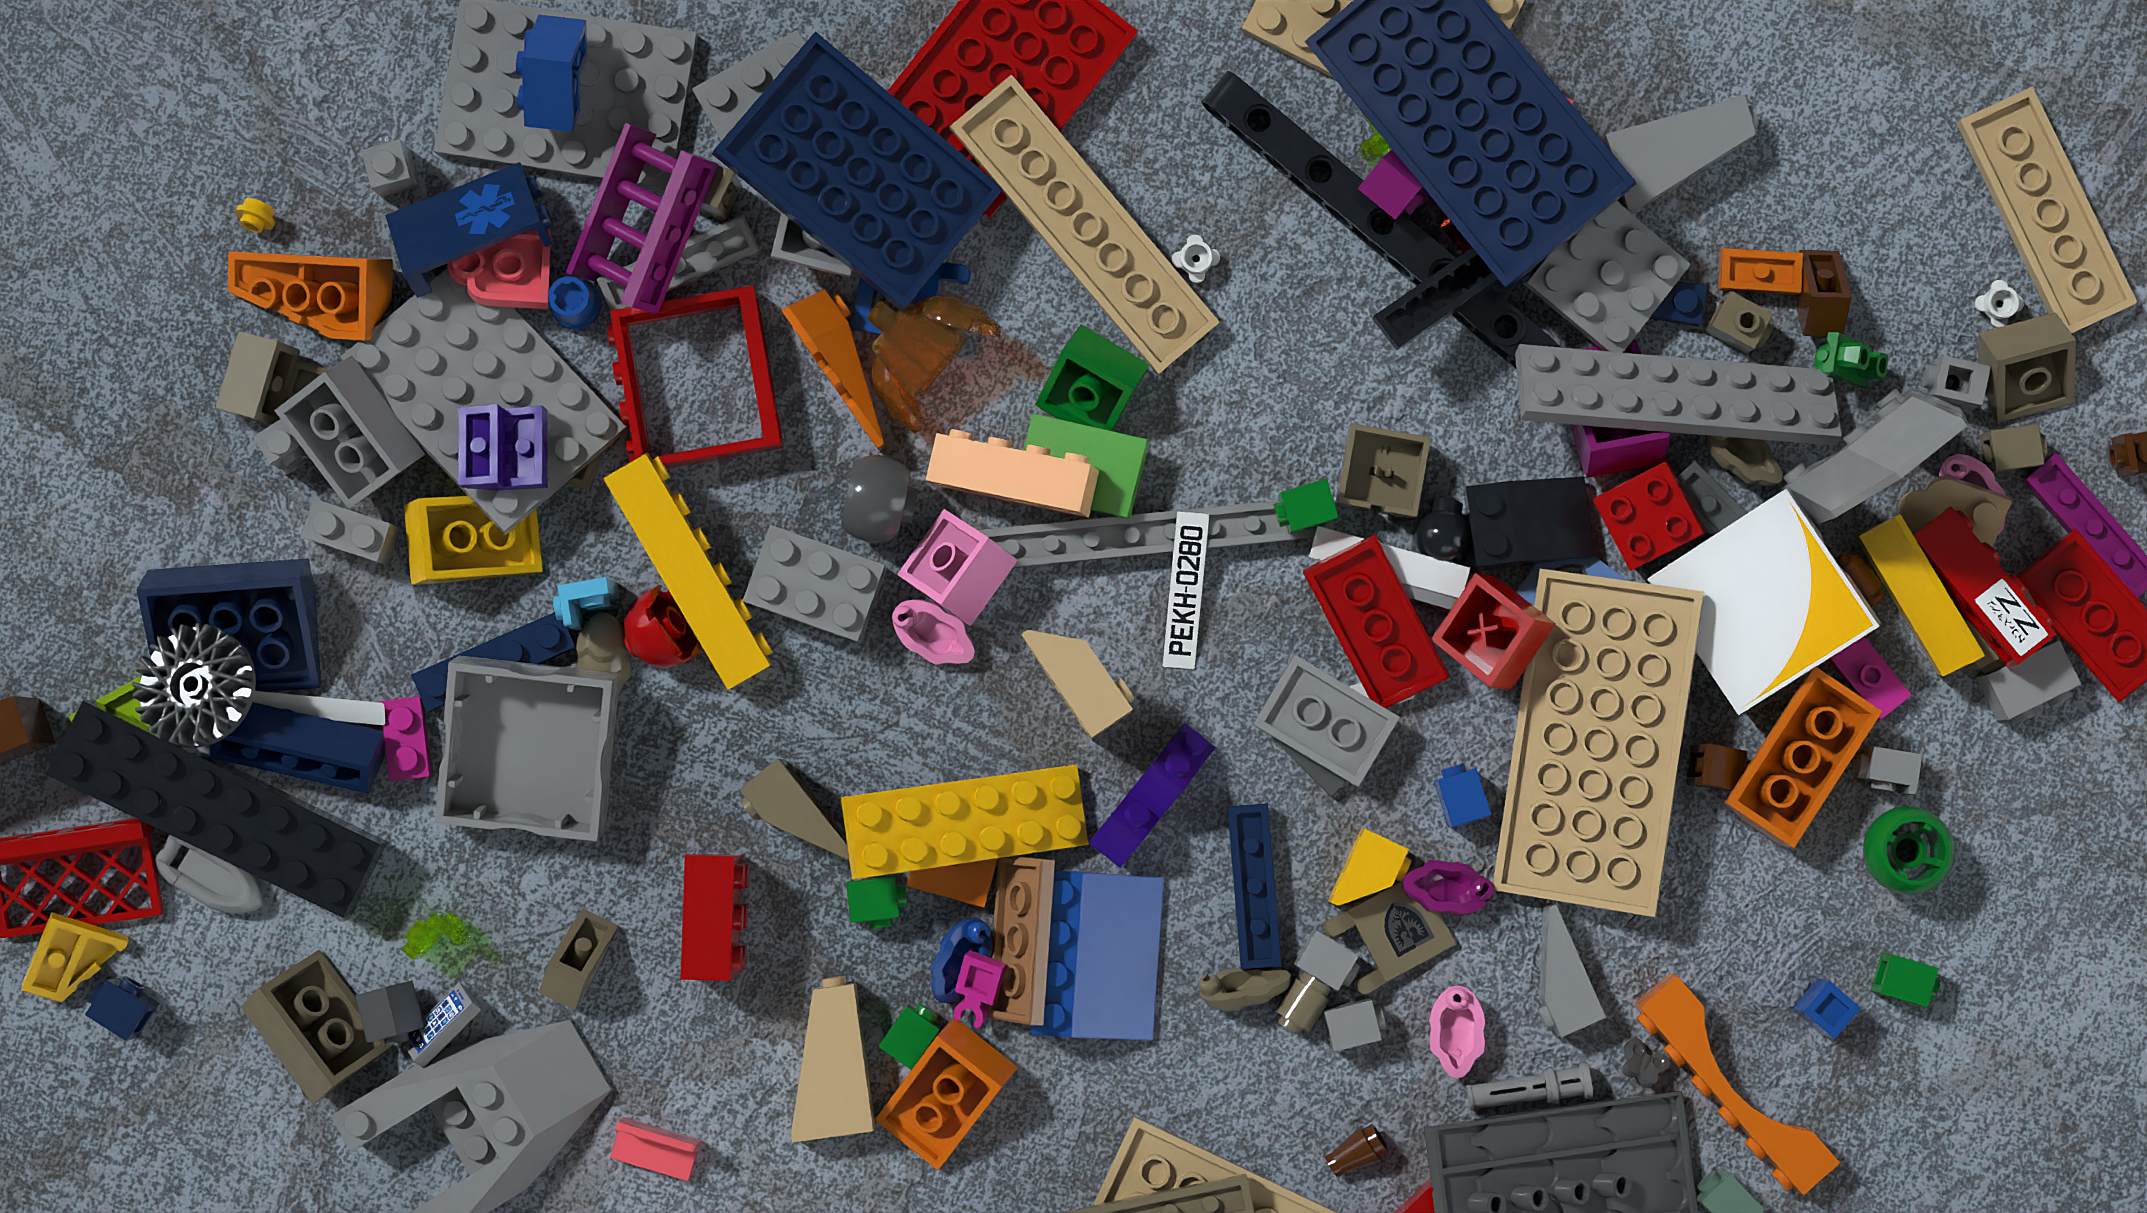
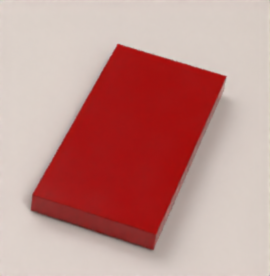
M2074 528L2015 576L2029 591L2036 606L2041 607L2053 621L2051 627L2120 703L2147 682V608L2082 534Z
M1376 534L1303 570L1307 582L1370 700L1387 709L1450 678L1446 666Z

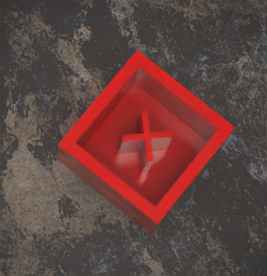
M1669 460L1592 499L1630 571L1707 532Z
M1475 573L1431 640L1489 687L1511 690L1556 623L1499 578Z

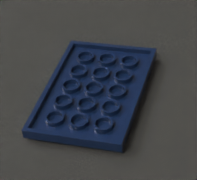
M816 31L712 153L713 156L900 311L906 308L1003 190L993 179Z

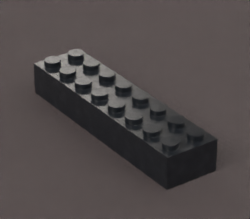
M96 700L82 701L46 775L342 918L352 915L388 841L229 764L210 758V755L198 749L178 746L163 740L148 730L150 726L134 720L107 705H103Z

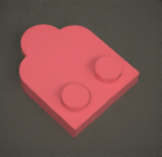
M535 229L447 263L450 277L456 283L467 286L469 296L478 304L548 309L550 246H544ZM548 229L551 238V229Z

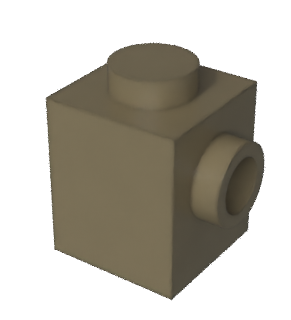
M1730 291L1722 297L1704 332L1738 351L1748 354L1756 346L1761 349L1765 345L1773 330V327L1768 325L1773 313Z

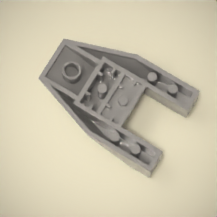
M1911 387L1901 393L1895 388L1877 402L1880 409L1871 416L1875 421L1873 425L1867 428L1862 423L1843 438L1847 445L1836 454L1818 461L1807 468L1803 463L1797 465L1783 477L1787 484L1780 488L1778 492L1780 493L1790 487L1815 525L1834 519L1897 482L1968 426L1966 415L1960 408Z
M570 1019L444 1048L423 1068L418 1064L330 1117L350 1151H353L429 1106L470 1176L409 1213H488L529 1188L609 1094L612 1087Z

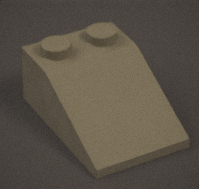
M776 759L739 789L745 797L740 803L754 820L763 819L764 822L849 860L846 835L786 760Z

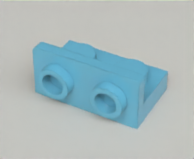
M603 577L557 585L559 595L553 596V606L557 620H563L565 627L581 630L584 626L581 608L593 611L611 607L610 600L620 599L618 583Z

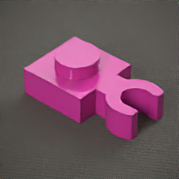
M971 950L965 954L955 992L965 995V999L956 1006L954 1020L959 1021L962 1019L966 1009H970L976 1015L975 1028L978 1029L988 1017L986 1004L993 1005L998 999L1007 967L1006 963Z

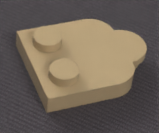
M1939 476L1931 480L1925 490H1913L1906 493L1899 501L1897 512L1901 514L1913 534L1941 511L1952 506L1955 511H1962L1971 520L1974 526L1972 532L1981 543L1987 542L1993 547L2012 499L2009 496L1960 479Z

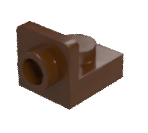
M2147 432L2126 433L2111 438L2112 445L2109 447V460L2112 468L2117 470L2118 478L2147 473Z

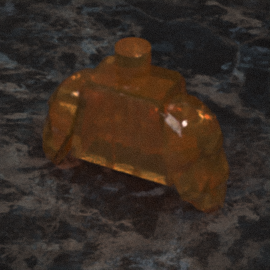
M952 295L928 296L921 299L917 304H908L903 311L899 310L898 313L883 301H880L867 316V320L882 331L871 347L876 354L871 368L875 392L886 403L894 420L900 421L915 435L925 432V421L916 396H923L970 338L959 329L1000 338L1001 326L995 320L988 317L983 308L964 303L961 298Z

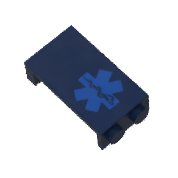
M518 162L385 215L403 276L417 298L432 292L427 271L532 229L537 231L545 247L552 245L547 228L554 225L546 205H539L538 199L544 197L535 174L527 176L522 164Z

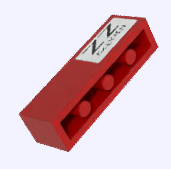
M1950 506L1914 532L1913 536L1953 603L2007 668L2017 666L2057 635L2051 628L2053 621L2041 607H2034L2024 595L2027 591L2023 583L2015 575H2008L1999 565L2000 557L1995 549L1987 542L1981 543L1972 532L1974 526L1971 520L1962 511H1955Z

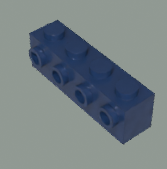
M252 702L247 715L240 725L224 739L209 745L210 758L368 794L384 760V733L368 727H360L329 718H320L289 709Z

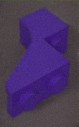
M1184 722L1088 843L1121 868L1163 814L1183 792L1216 747Z

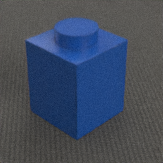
M1464 763L1441 770L1443 778L1434 780V785L1448 827H1455L1491 815L1477 768L1466 770Z

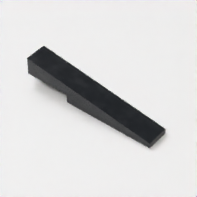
M1471 248L1375 314L1372 319L1397 351L1501 282L1477 252Z

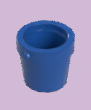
M571 275L562 277L555 281L549 290L548 305L552 316L559 324L573 329L575 332H579L580 329L588 327L595 322L601 312L602 300L600 293L592 282Z

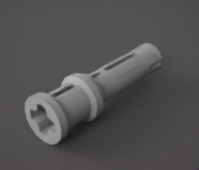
M1581 1062L1579 1067L1554 1070L1553 1067H1547L1546 1070H1542V1075L1466 1085L1470 1111L1546 1099L1548 1103L1557 1104L1563 1098L1583 1095L1586 1099L1593 1098L1592 1080L1587 1062ZM1573 1081H1577V1082H1578V1083H1571V1084H1565V1085H1562V1084H1561V1083H1567V1082H1573ZM1544 1086V1088L1533 1089V1087ZM1518 1089H1524V1090H1525V1091L1505 1093V1094H1499V1095H1491L1492 1093L1512 1091V1090H1518Z

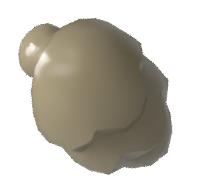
M1705 435V443L1713 459L1720 467L1732 471L1745 483L1771 487L1782 481L1783 473L1773 457L1770 446L1763 440Z
M599 612L585 622L579 633L576 644L578 654L577 669L619 673V694L623 684L632 676L631 657L624 643V626L609 613Z
M1229 968L1220 971L1216 975L1212 974L1211 978H1209L1208 974L1202 976L1198 982V987L1200 989V996L1208 1006L1223 1011H1239L1246 1006L1268 1002L1271 998L1287 990L1291 984V974L1279 968Z

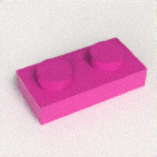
M421 697L380 701V703L385 705L383 732L389 782L433 777L425 707Z

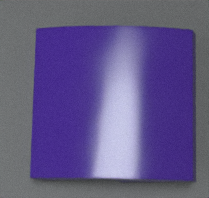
M498 404L459 407L458 486L467 489L487 490L548 488L547 409L543 405L502 408Z

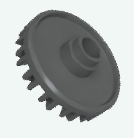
M196 623V627L193 628L187 625H180L179 630L171 629L173 633L171 637H157L159 646L155 644L149 646L155 650L150 658L140 657V661L145 666L136 668V671L142 674L141 682H132V686L139 689L133 693V698L139 700L141 707L135 708V711L142 714L140 720L150 726L148 730L156 734L157 737L182 747H204L227 737L244 720L254 698L256 686L255 669L246 648L232 635L207 624L203 626Z

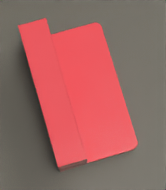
M626 1117L617 1121L615 1130L618 1132L610 1158L685 1181L690 1180L701 1144L700 1139Z

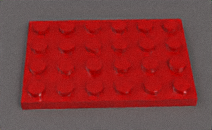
M959 0L887 92L987 174L949 129L954 122L1012 75L1059 132H1061L1138 36V30L1099 0ZM1001 191L983 215L991 220L1008 199L1007 196Z

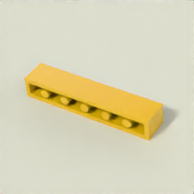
M647 452L605 476L603 479L727 690L769 667L770 660L768 655L772 654L773 650L763 633L759 632L755 635L747 621L753 618L752 614L741 597L736 600L732 597L727 588L732 583V580L722 563L719 562L714 565L706 551L712 547L700 527L693 530L688 522L686 515L690 514L691 511L680 492L671 493L665 480L670 478L665 465L659 456L652 459Z

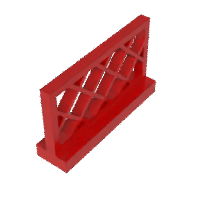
M137 818L1 837L0 866L14 864L24 871L26 876L15 890L2 881L0 870V938L44 932L50 918V914L44 911V909L55 894L74 907L68 916L69 918L91 925L162 915L164 907L151 840V833L154 832L153 826ZM141 845L143 863L137 872H134L117 858L125 847ZM110 849H117L113 855L105 851ZM94 852L107 861L96 878L77 865L85 853ZM76 855L73 861L69 860L65 856ZM54 858L67 868L56 884L37 871L45 859ZM37 860L32 867L25 863ZM111 866H114L131 879L120 895L100 882ZM144 870L146 873L147 880L141 876ZM71 872L90 884V887L80 900H77L60 888ZM31 878L50 890L40 906H37L20 894ZM135 883L149 891L151 907L137 908L124 899ZM95 888L114 901L107 913L97 914L84 905ZM5 893L10 896L7 902L5 898ZM15 900L34 913L26 925L14 927L10 925L8 909ZM119 905L126 909L124 911L114 912ZM79 911L86 915L74 918ZM38 917L46 921L41 923H35Z

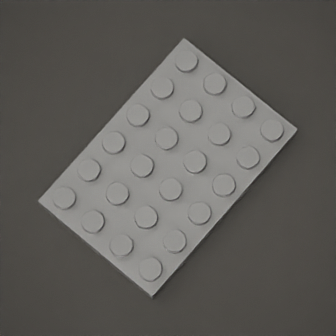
M460 0L434 152L437 155L507 166L520 162L523 168L603 180L624 124L628 123L656 133L657 135L652 147L678 159L698 35L696 32L492 0ZM538 14L586 20L587 57L579 75L580 112L573 132L524 127V110H518L517 107L518 90L520 85H522V76L516 74L518 51H524L527 29H533ZM645 162L637 185L665 190L671 174Z
M446 269L430 282L431 293L419 298L414 295L373 329L370 341L359 340L340 356V360L343 361L349 356H353L415 441L457 485L459 407L498 404L502 408L543 405L547 409L548 488L518 490L461 488L498 529L506 535L626 432V426L513 307L485 306L476 303L469 296L467 286L456 283L450 277L448 269Z

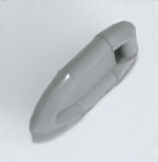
M172 835L168 836L155 858L159 873L171 885L208 908L225 913L242 914L254 912L263 906V894L253 874ZM182 845L190 848L179 867L172 864Z

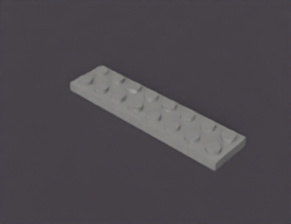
M1519 344L1515 352L1521 420L1834 446L1838 444L1842 437L1833 377L1826 376L1820 369Z

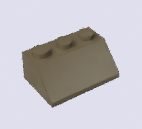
M320 950L259 987L240 1007L313 1105L342 1086L392 1047V1045L385 1046L384 1039L367 1043L356 997Z

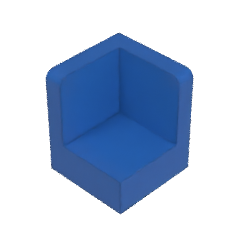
M1818 979L1792 1009L1821 1035L1835 1039L1861 1007L1831 981Z

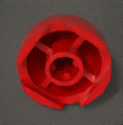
M657 585L632 602L626 611L624 643L631 655L638 657L646 664L656 668H673L699 654L701 644L697 638L694 639L689 627L690 625L670 591L662 592L660 590L662 585Z

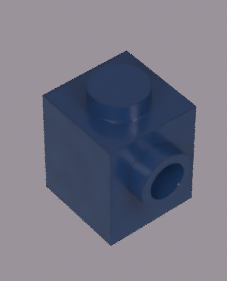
M124 976L122 979L115 978L106 980L105 983L100 982L93 989L88 998V1003L91 1006L85 1013V1016L123 1040L128 1041L140 1036L160 1003L143 993L145 987L130 977Z

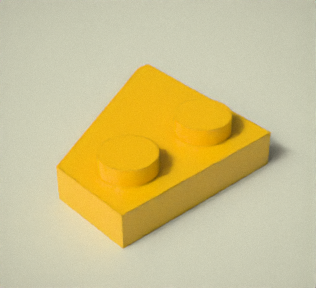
M52 912L23 979L21 991L63 1002L77 989L80 982L90 979L101 969L102 963L118 950L121 952L127 947L128 936Z

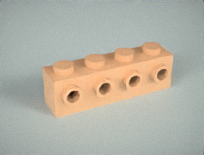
M954 429L950 430L949 436L936 433L926 481L942 488L1089 518L1099 470L1088 464L1089 457L1068 452L1065 453L1064 459L1050 456L1051 450L1035 445H1027L1026 451L1011 448L1012 442L995 437H989L988 443L973 441L974 434Z

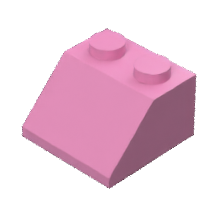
M944 509L897 575L971 626L1018 560L989 537Z

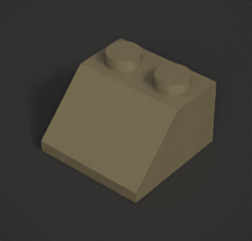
M2056 312L1978 333V363L1991 366L1986 393L1996 423L2074 403L2076 339Z

